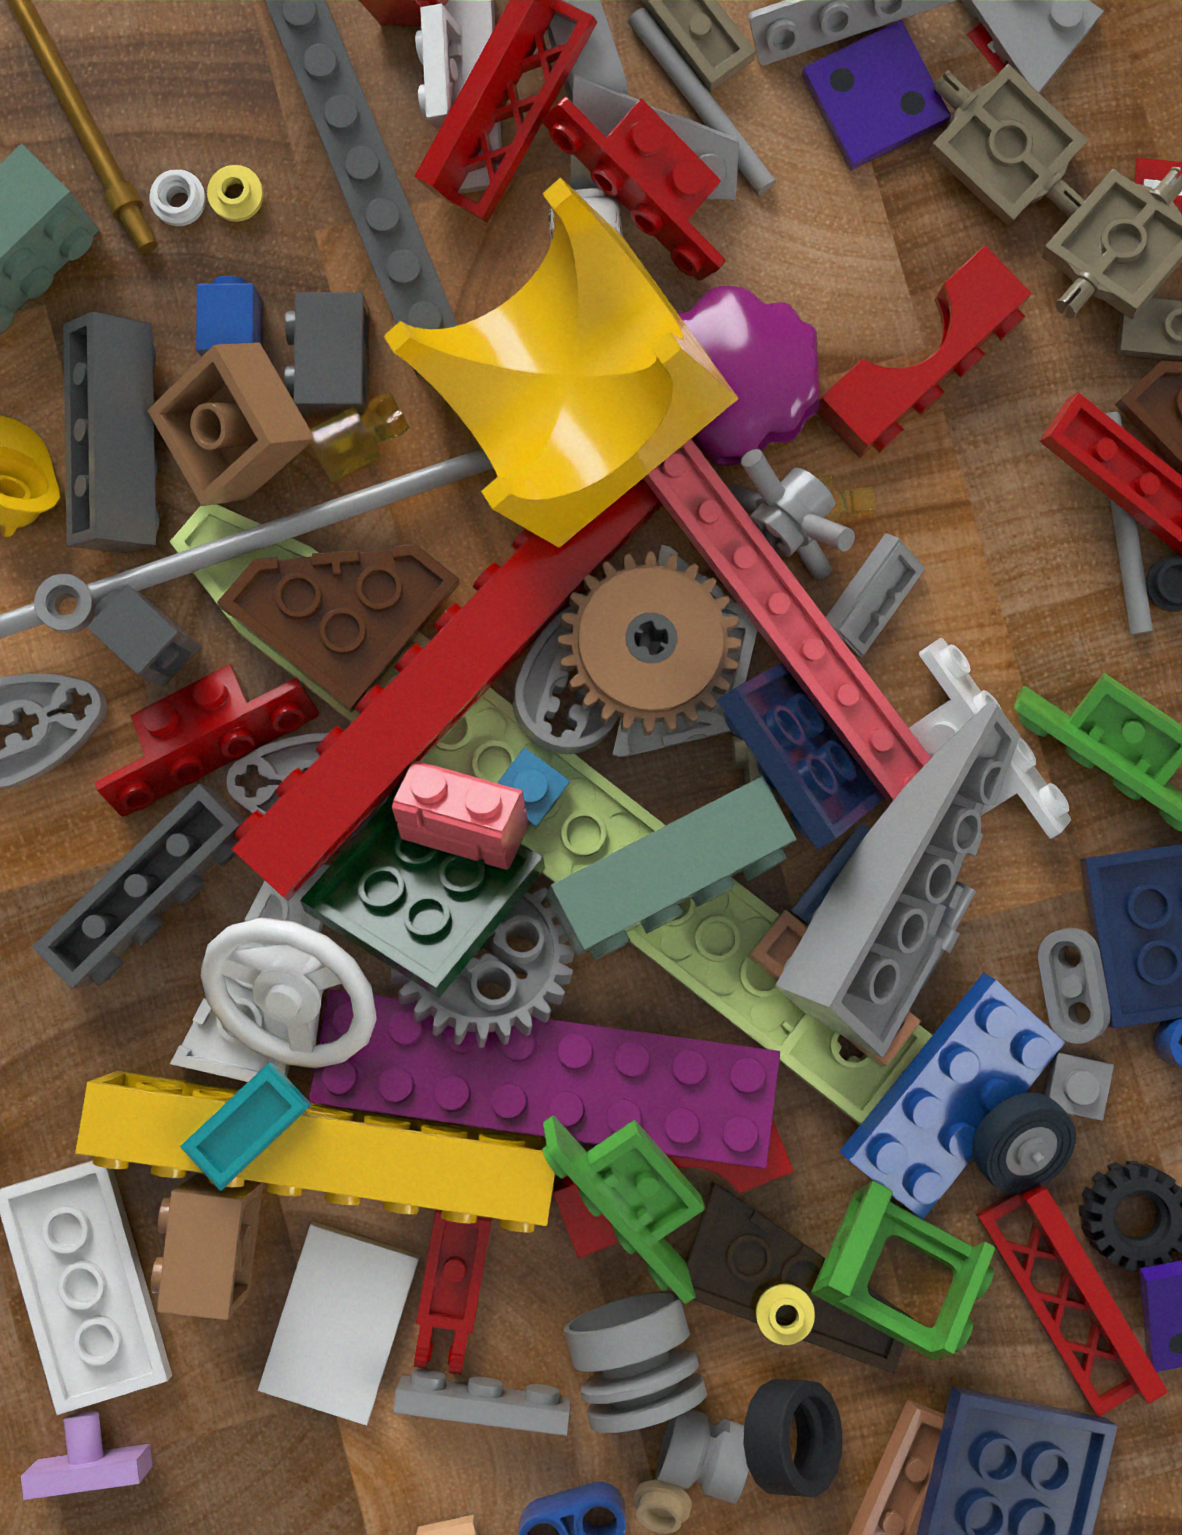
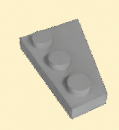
M961 0L970 15L978 17L995 42L993 48L1004 64L1008 62L1039 93L1042 92L1104 12L1090 0Z
M574 74L573 104L606 137L639 99L624 93L614 92L594 84L591 80ZM650 106L721 180L707 199L736 200L739 139L677 114L673 115ZM571 155L570 187L573 190L598 188L591 179L590 171L574 155Z

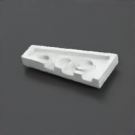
M323 864L289 901L284 899L264 881L245 917V921L260 917L294 921L321 933L323 923L306 913L300 900L330 865ZM259 941L242 945L235 951L280 944ZM224 976L227 990L241 1012L264 1031L289 1041L287 1025L273 1019L260 1008L253 994V985ZM206 998L200 1004L193 1018L194 1022L170 1062L172 1065L249 1082L271 1061L286 1077L290 1066L259 1054L243 1044L224 1028L208 1005Z

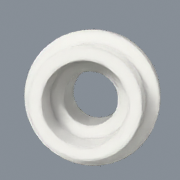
M169 170L162 173L156 178L150 190L149 198L153 211L160 220L168 225L185 226L191 224L200 217L206 205V193L201 182L196 176L185 170ZM186 193L188 195L187 202L180 207L170 205V201L175 194Z

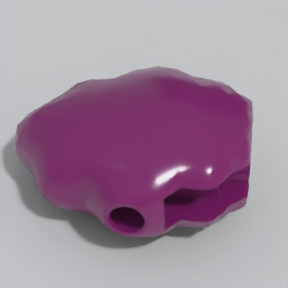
M736 286L712 288L689 312H677L691 333L712 357L711 361L739 398L691 438L695 445L715 464L732 466L740 465L742 457L751 450L758 449L763 451L771 442L784 443L794 440L801 432L806 420L814 416L819 410L818 342L815 328L803 322L790 304L786 302L765 304L753 292Z

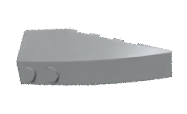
M987 703L935 753L889 805L863 838L832 884L822 904L814 912L809 927L793 955L787 960L783 973L775 985L803 1012L882 1058L939 956L944 939L937 937L936 933L946 907L956 910L964 889L955 885L965 855L976 856L984 835L981 833V812L984 805L991 806L996 803L1021 736L998 705Z

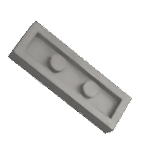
M418 1369L412 1371V1376H401L396 1388L393 1413L567 1436L571 1397L561 1396L558 1388L549 1385L530 1384L526 1386V1391L503 1388V1382L494 1378L472 1377L469 1379V1383L446 1381V1375L439 1371Z

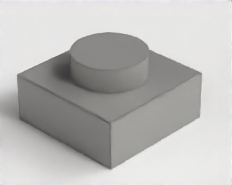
M1057 1052L1050 1063L1044 1095L1056 1101L1069 1114L1103 1121L1114 1065Z

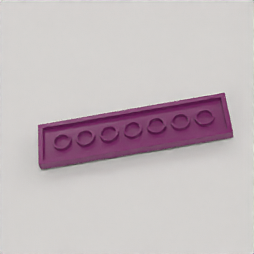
M329 989L319 1044L337 1041L348 1032L354 1013L351 997L347 991ZM373 995L377 1020L368 1044L343 1063L314 1068L309 1102L314 1105L545 1138L543 1122L554 1115L578 1143L598 1145L633 1120H636L666 1156L766 1170L780 1051L551 1019L545 1023L535 1017H531L532 1029L531 1034L527 1037L515 1025L512 1026L509 1042L506 1045H503L495 1031L488 1032L484 1047L478 1046L475 1032L467 1031L465 1038L458 1045L454 1041L455 1028L449 1025L438 1036L432 1034L434 1017L432 1015L417 1023L413 1020L414 1009L418 1001L401 1004L399 998Z

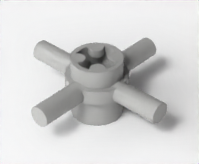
M755 449L747 452L742 457L741 464L759 493L738 484H732L728 489L743 509L751 514L749 517L778 554L789 557L796 551L812 578L815 580L826 578L830 575L832 566L817 541L841 551H846L851 548L855 540V534L852 529L825 519L835 507L833 495L818 478L801 468H793L780 482L762 451Z

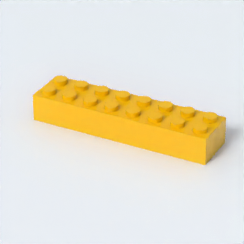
M115 1071L87 1082L75 1153L94 1156L92 1164L102 1168L127 1169L129 1162L152 1165L151 1174L167 1178H185L187 1171L204 1173L180 1146L240 1089L123 1071ZM312 1104L226 1187H243L245 1180L268 1183L267 1191L277 1195L301 1196L303 1189L326 1192L325 1200L335 1204L359 1205L361 1198L384 1201L383 1209L394 1213L417 1214L419 1207L442 1210L441 1218L448 1221L470 1224L476 1223L477 1216L500 1219L499 1226L503 1229L530 1233L534 1232L535 1225L547 1226L555 1173L543 1154L542 1149L547 1145L546 1138Z

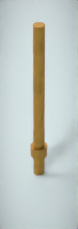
M7 0L106 190L103 198L112 216L122 221L139 254L153 251L158 246V242L141 211L143 201L134 184L130 181H125L32 1Z

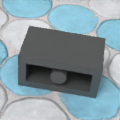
M295 292V311H287L285 319L287 344L294 345V366H286L285 387L303 417H368L369 307L363 292Z
M126 585L121 591L115 589L104 596L93 611L96 618L87 626L137 675L161 686H165L202 647L153 600L129 585Z

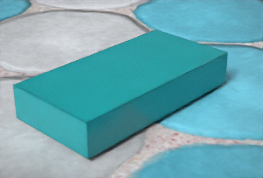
M271 1061L180 1147L221 1191L312 1104Z

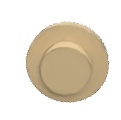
M654 1479L641 1483L637 1487L634 1496V1504L637 1508L636 1517L644 1527L651 1531L664 1534L676 1532L681 1527V1523L685 1522L690 1516L691 1499L680 1487Z

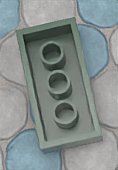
M22 143L0 164V334L11 325L14 313L26 301L35 299L47 291L53 282V275L69 260L78 259L87 252L92 245L93 236L99 231V228L73 194Z
M762 776L551 884L546 898L577 957L590 951L596 961L626 945L625 943L630 941L626 932L642 925L645 933L648 934L681 915L683 912L679 904L692 898L697 907L702 906L733 888L735 884L731 877L743 872L747 881L778 866L779 863L787 859L783 849L794 842L796 837Z

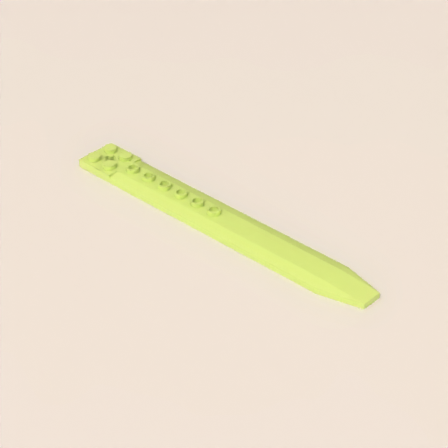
M217 504L200 506L170 540V543L176 552L180 553L261 524ZM290 538L195 571L193 574L217 604V601L254 559L277 557L278 560L312 557L313 553L318 552L312 547ZM222 610L242 637L294 678L297 677L304 686L352 723L360 715L356 710L352 713ZM419 632L377 684L385 689L399 674L394 667L400 658L416 643L424 648L430 640ZM491 688L420 761L498 783L525 747L569 779V785L539 826L535 829L528 824L527 831L521 842L522 845L543 856L545 869L542 874L554 883L666 826L577 755L550 752L533 743L519 727L513 712V705ZM733 878L732 880L735 884L733 888L702 906L697 907L692 898L679 904L683 913L660 928L646 934L642 925H639L626 932L630 938L629 943L764 1049L780 1051L779 1062L858 1125H861L933 1036L918 1024L885 1067H880L866 1054L860 1059L851 1055L844 1060L839 1054L842 1046L837 1041L840 1033L803 1012L775 986L777 983L775 979L747 957L779 914Z

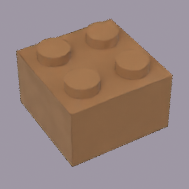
M260 343L213 345L147 410L201 506L247 500L315 439Z
M195 1174L171 1191L170 1198L165 1197L163 1199L158 1217V1232L166 1234L163 1257L156 1258L151 1275V1292L159 1294L157 1312L229 1320L247 1299L251 1288L263 1182L245 1180L243 1187H225L220 1191L215 1184L208 1182L209 1178L206 1175Z

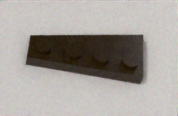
M713 1182L705 1204V1210L702 1212L685 1261L695 1293V1298L692 1300L757 1323L756 1307L762 1294L775 1285H794L808 1295L815 1311L813 1327L803 1341L895 1374L904 1347L903 1343L811 1293L826 1258ZM867 1287L869 1294L874 1299L913 1319L903 1310ZM783 1305L778 1308L775 1316L776 1322L783 1326L793 1323L796 1318L795 1307Z

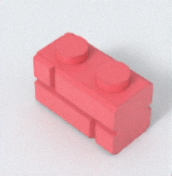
M416 760L411 764L392 805L401 839L475 861L483 859L485 864L508 870L511 866L529 823L527 811L524 809L525 800L522 790Z

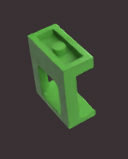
M872 1180L854 1191L811 1293L932 1360L953 1355L955 1351L959 1352L962 1350L971 1335L973 1320L968 1317L975 1299H979L984 1295L992 1281L994 1269L989 1266L996 1247L987 1242L974 1247L966 1244L891 1203L890 1198L893 1191ZM888 1237H895L945 1264L952 1271V1283L936 1323L932 1328L925 1327L874 1299L868 1292V1282Z

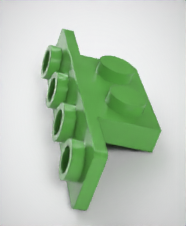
M1103 673L1070 716L1028 687L1023 686L1016 695L1014 709L1019 713L1018 719L1025 727L1039 736L1045 737L1049 733L1066 745L1065 751L1076 762L1090 769L1095 765L1113 777V784L1123 794L1134 800H1140L1142 797L1160 808V816L1169 825L1182 832V792L1167 782L1182 764V725L1106 673Z
M554 1115L545 1120L543 1127L547 1145L542 1150L547 1163L554 1173L560 1178H564L567 1175L578 1186L579 1195L588 1210L596 1217L603 1214L612 1223L614 1234L621 1246L631 1255L637 1251L646 1261L651 1277L660 1289L667 1291L671 1288L684 1304L694 1299L695 1293L687 1264L664 1237L705 1210L701 1194L636 1120H633L588 1152Z

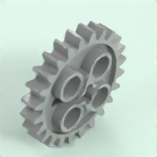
M542 888L532 895L526 891L475 955H478L482 949L490 951L491 954H484L480 960L473 957L440 998L392 968L390 973L391 983L405 984L399 991V1002L407 1004L418 1001L414 1009L413 1020L417 1023L432 1015L434 1017L432 1034L438 1036L449 1025L455 1028L454 1041L458 1045L465 1038L467 1031L475 1032L479 1047L485 1046L488 1032L494 1031L503 1045L508 1044L510 1030L514 1025L527 1037L531 1034L532 1029L531 1015L546 1023L551 1014V1009L547 1002L561 1005L565 991L559 985L570 984L573 970L564 964L573 962L575 955L572 946L563 944L568 941V938L562 926L555 925L558 919L552 907H543L548 890ZM514 937H522L529 940L534 948L528 952L514 951L508 946L507 941ZM525 973L527 977L521 980L515 974ZM486 983H495L503 987L507 994L500 999L491 1000L481 995L478 988Z

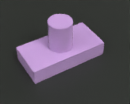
M85 1411L69 1415L63 1419L67 1455L37 1459L21 1475L23 1500L140 1484L153 1467L150 1444L103 1450L99 1412Z

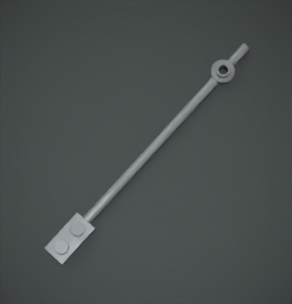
M481 448L90 584H86L78 577L70 574L53 575L38 587L34 603L0 614V639L42 624L47 625L58 633H77L85 629L92 622L95 616L93 611L104 596L115 589L121 591L126 585H129L135 590L140 591L493 469V466ZM68 597L76 598L77 607L75 611L69 615H61L59 609L61 602Z

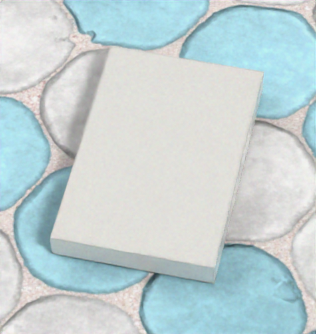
M313 1221L310 1224L258 1391L367 1426L421 1255Z

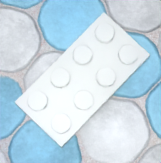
M93 1160L0 1189L1 1219L57 1415L168 1381L172 1377L114 1169L95 1166L92 1164Z

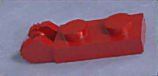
M436 1209L416 1324H420L413 1367L427 1368L433 1352L434 1343L432 1338L434 1327L455 1331L454 1342L450 1346L447 1364L449 1365V1373L462 1375L469 1333L473 1334L493 1218L477 1216L476 1223H457L441 1218L442 1210Z

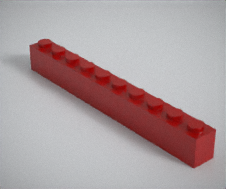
M641 479L561 547L553 545L525 528L511 545V548L516 552L501 567L496 562H493L474 582L472 587L477 591L476 594L463 607L456 602L440 616L434 625L438 633L424 648L416 643L400 658L394 667L399 674L388 686L383 689L377 684L370 689L355 707V710L360 715L345 730L337 726L322 739L315 749V752L320 757L305 772L296 768L280 783L275 790V794L279 797L277 802L264 815L259 810H256L238 827L234 836L239 841L231 850L284 899L289 901L402 782L411 764L415 760L421 761L540 636L551 621L569 605L571 594L573 592L580 593L584 589V578L588 574L595 577L601 571L602 565L607 561L610 562L663 506L645 480Z

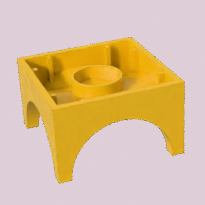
M560 177L542 193L551 205L554 214V233L549 250L531 279L514 296L488 314L462 325L444 329H422L400 321L384 335L392 351L424 377L452 407L489 458L497 478L481 492L491 508L557 547H561L739 399L623 236Z

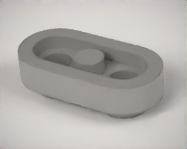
M1064 928L1049 934L1042 941L1038 951V963L1049 1023L1054 1032L1067 1042L1075 1044L1089 1042L1104 1033L1111 1018L1100 949L1089 933L1078 928ZM1068 946L1075 947L1080 953V962L1077 966L1070 964L1065 958V950ZM1077 1002L1088 1006L1091 1014L1088 1022L1082 1021L1076 1016L1075 1006Z

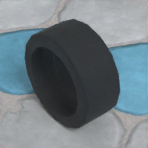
M772 1379L761 1385L750 1400L744 1421L743 1445L748 1469L755 1483L767 1494L815 1498L829 1488L837 1474L842 1455L843 1431L839 1410L831 1393L821 1383L808 1380ZM793 1415L795 1416L797 1427V1449L794 1460H792L790 1449V1426Z

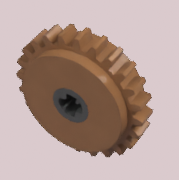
M648 552L644 565L636 566L631 554L624 555L622 570L616 571L614 566L608 561L605 562L601 569L603 577L601 582L589 574L584 578L583 586L588 593L587 596L575 592L571 594L569 604L578 611L577 614H562L560 625L572 630V634H564L558 637V648L571 651V655L561 659L560 668L561 671L575 670L577 674L569 681L568 688L570 692L579 691L583 688L586 690L587 694L582 703V707L585 710L592 708L597 703L603 707L600 722L606 724L613 715L621 717V732L627 733L633 721L642 722L645 736L652 734L655 722H662L667 733H673L676 729V718L682 716L684 721L690 726L695 724L698 720L695 709L697 705L709 713L716 706V702L710 694L711 690L725 695L729 689L730 684L720 676L721 673L734 674L738 669L739 663L727 657V654L737 652L741 647L740 639L728 637V632L737 627L739 623L738 617H723L722 614L731 601L727 595L714 599L711 592L717 581L712 577L700 584L695 580L698 565L694 563L687 568L685 573L676 570L677 556L672 554L665 566L656 565L654 552ZM642 633H648L652 641L661 640L656 655H650L646 646H636L639 644Z

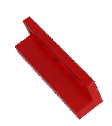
M510 0L414 177L436 196L488 223L542 125V119L549 112L598 23L594 16L563 0ZM555 14L576 24L565 44L547 50L543 35ZM536 48H537V49H538V54L533 55L534 52H535V50H536ZM556 61V63L554 64L553 68H551V64H550V63ZM542 66L545 83L539 94L519 100L516 85L522 74ZM510 99L511 104L506 105L507 101ZM528 112L524 119L523 113ZM514 117L518 132L512 143L492 151L489 134L495 123ZM481 149H482L483 154L478 156V154L480 153V151H481ZM501 161L499 167L497 168L496 163ZM487 167L490 183L479 203L458 192L468 173Z
M1039 1184L1025 1193H1010L976 1214L1097 1417L1136 1394L1150 1404L1168 1393L1046 1187ZM1021 1205L1024 1206L1033 1221L1027 1245L1006 1240L995 1222ZM1040 1235L1050 1251L1037 1248ZM1012 1250L1025 1253L1022 1266ZM1035 1256L1056 1261L1061 1268L1062 1274L1057 1295L1036 1290L1032 1285L1030 1276ZM1070 1285L1080 1301L1067 1298ZM1042 1300L1055 1303L1052 1316ZM1065 1306L1086 1311L1092 1320L1086 1344L1067 1340L1059 1329ZM1100 1335L1109 1350L1097 1347ZM1072 1350L1084 1353L1081 1365ZM1095 1356L1116 1361L1126 1377L1125 1381L1098 1396L1089 1380Z

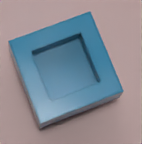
M525 747L498 781V784L523 791L524 809L527 811L528 824L535 829L570 783L569 779Z

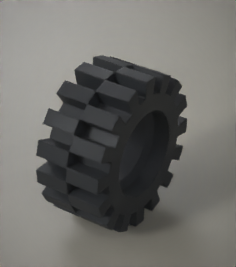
M1126 1161V1165H1120L1115 1162L1107 1165L1109 1172L1106 1174L1098 1171L1091 1177L1096 1183L1092 1189L1085 1186L1082 1196L1087 1198L1086 1206L1079 1205V1215L1085 1219V1224L1081 1225L1084 1235L1091 1239L1090 1244L1099 1253L1114 1264H1119L1124 1269L1136 1272V1268L1151 1267L1157 1263L1166 1264L1174 1262L1170 1257L1174 1251L1182 1255V1187L1176 1185L1174 1178L1148 1164L1143 1165L1137 1161ZM1134 1194L1148 1196L1156 1208V1221L1153 1228L1147 1234L1140 1237L1123 1235L1118 1229L1115 1220L1116 1210L1120 1202Z

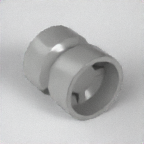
M690 1409L684 1414L669 1419L658 1457L656 1480L683 1489H688L694 1483H699L703 1495L733 1505L736 1504L741 1496L749 1472L743 1445L744 1425L727 1419L721 1420L716 1426L711 1425L708 1414L695 1409Z

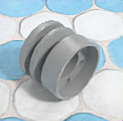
M673 1291L650 1292L616 1300L591 1309L573 1318L564 1326V1335L574 1369L582 1372L600 1371L581 1385L583 1401L591 1403L587 1408L591 1429L596 1432L620 1433L653 1426L684 1414L699 1405L707 1397L703 1376L694 1373L699 1367L696 1352L690 1350H671L690 1336L681 1299Z

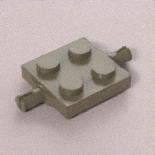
M1007 64L989 84L976 89L973 93L950 70H947L943 77L935 83L932 89L943 97L956 112L952 117L950 125L933 142L928 151L1007 226L1029 204L1042 199L1044 195L1067 218L1081 206L1085 199L1080 197L1061 177L1065 174L1069 161L1087 143L1088 139L1012 66Z
M1172 167L1155 189L1136 184L1115 169H1112L1047 243L1042 259L1069 276L1073 282L1064 295L1055 302V306L1061 314L1067 308L1065 317L1074 318L1087 300L1094 296L1104 300L1133 320L1181 264L1182 214L1173 202L1182 191V174L1179 176L1181 168Z

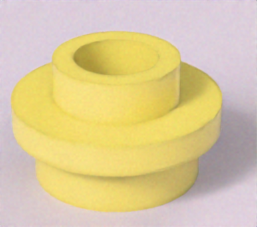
M229 165L221 168L211 177L207 188V197L212 209L218 216L228 221L239 222L247 220L257 213L262 205L264 192L259 178L252 170L241 165ZM240 184L244 187L242 194L235 199L225 196L227 188L231 185Z
M779 1284L766 1290L760 1297L756 1307V1320L760 1330L769 1340L781 1345H791L800 1342L810 1333L815 1320V1311L812 1301L803 1290L794 1285ZM783 1305H791L796 1310L794 1322L786 1326L778 1324L775 1317L778 1308Z

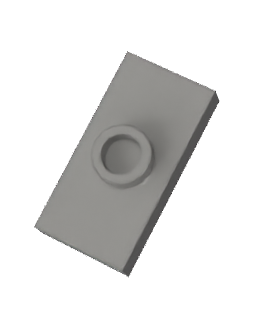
M887 533L882 537L825 617L850 651L860 658L867 652L925 570L922 563L899 538Z

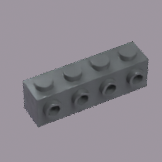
M92 311L63 324L66 545L73 548L130 553L156 546V534L159 528V514L155 507V479L158 473V459L154 450L155 423L147 411L156 402L153 393V369L156 364V349L153 345L151 323Z
M198 784L50 928L32 948L71 988L88 986L93 982L98 987L103 985L123 966L124 962L119 956L134 942L139 946L144 945L160 931L165 924L160 916L175 902L180 906L185 905L200 892L206 884L201 876L216 862L224 866L237 855L231 850L239 841L234 836V833L245 819L213 787Z

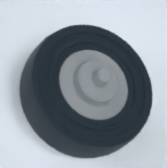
M1033 1092L1018 1094L998 1104L982 1120L973 1140V1157L979 1170L992 1185L1008 1193H1025L1039 1184L1045 1185L1066 1166L1075 1148L1076 1129L1067 1112L1050 1097Z

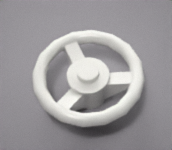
M260 917L228 926L207 945L201 967V979L207 1003L224 1028L251 1050L282 1064L319 1068L343 1063L368 1044L377 1020L372 986L355 959L326 935L294 921ZM259 941L280 944L235 951L242 945ZM224 976L252 984L253 994L260 1008L273 1019L287 1025L289 1041L264 1031L243 1014L229 994ZM342 984L351 997L354 1013L349 1030L337 1041L316 1045L322 994L326 988Z

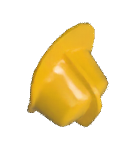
M0 415V532L3 537H11L17 528L32 524L40 513L54 508L60 499V492L51 457L44 441L27 425L16 419Z

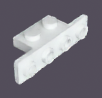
M448 0L445 6L441 3L420 7L422 30L416 32L415 43L419 60L424 65V84L419 86L418 99L424 118L429 120L438 130H440L495 28L494 0ZM501 121L495 123L489 134L492 151L502 148ZM481 149L480 153L478 154V156L483 154L482 149ZM501 161L496 163L497 168L499 167ZM487 167L468 173L458 192L462 194L486 190L490 183Z
M939 638L919 652V655L950 700L909 727L931 758L987 703L996 704L1000 707L996 699L985 690L980 691L968 674L971 669L964 654L955 645L950 644L948 646L943 638ZM1019 738L996 803L991 806L984 805L980 816L1018 793L1047 836L1052 839L1060 834L1071 821L1067 813L1069 812V805L1060 789L1052 783L1047 784L1035 768L1036 758L1028 744L1022 738Z

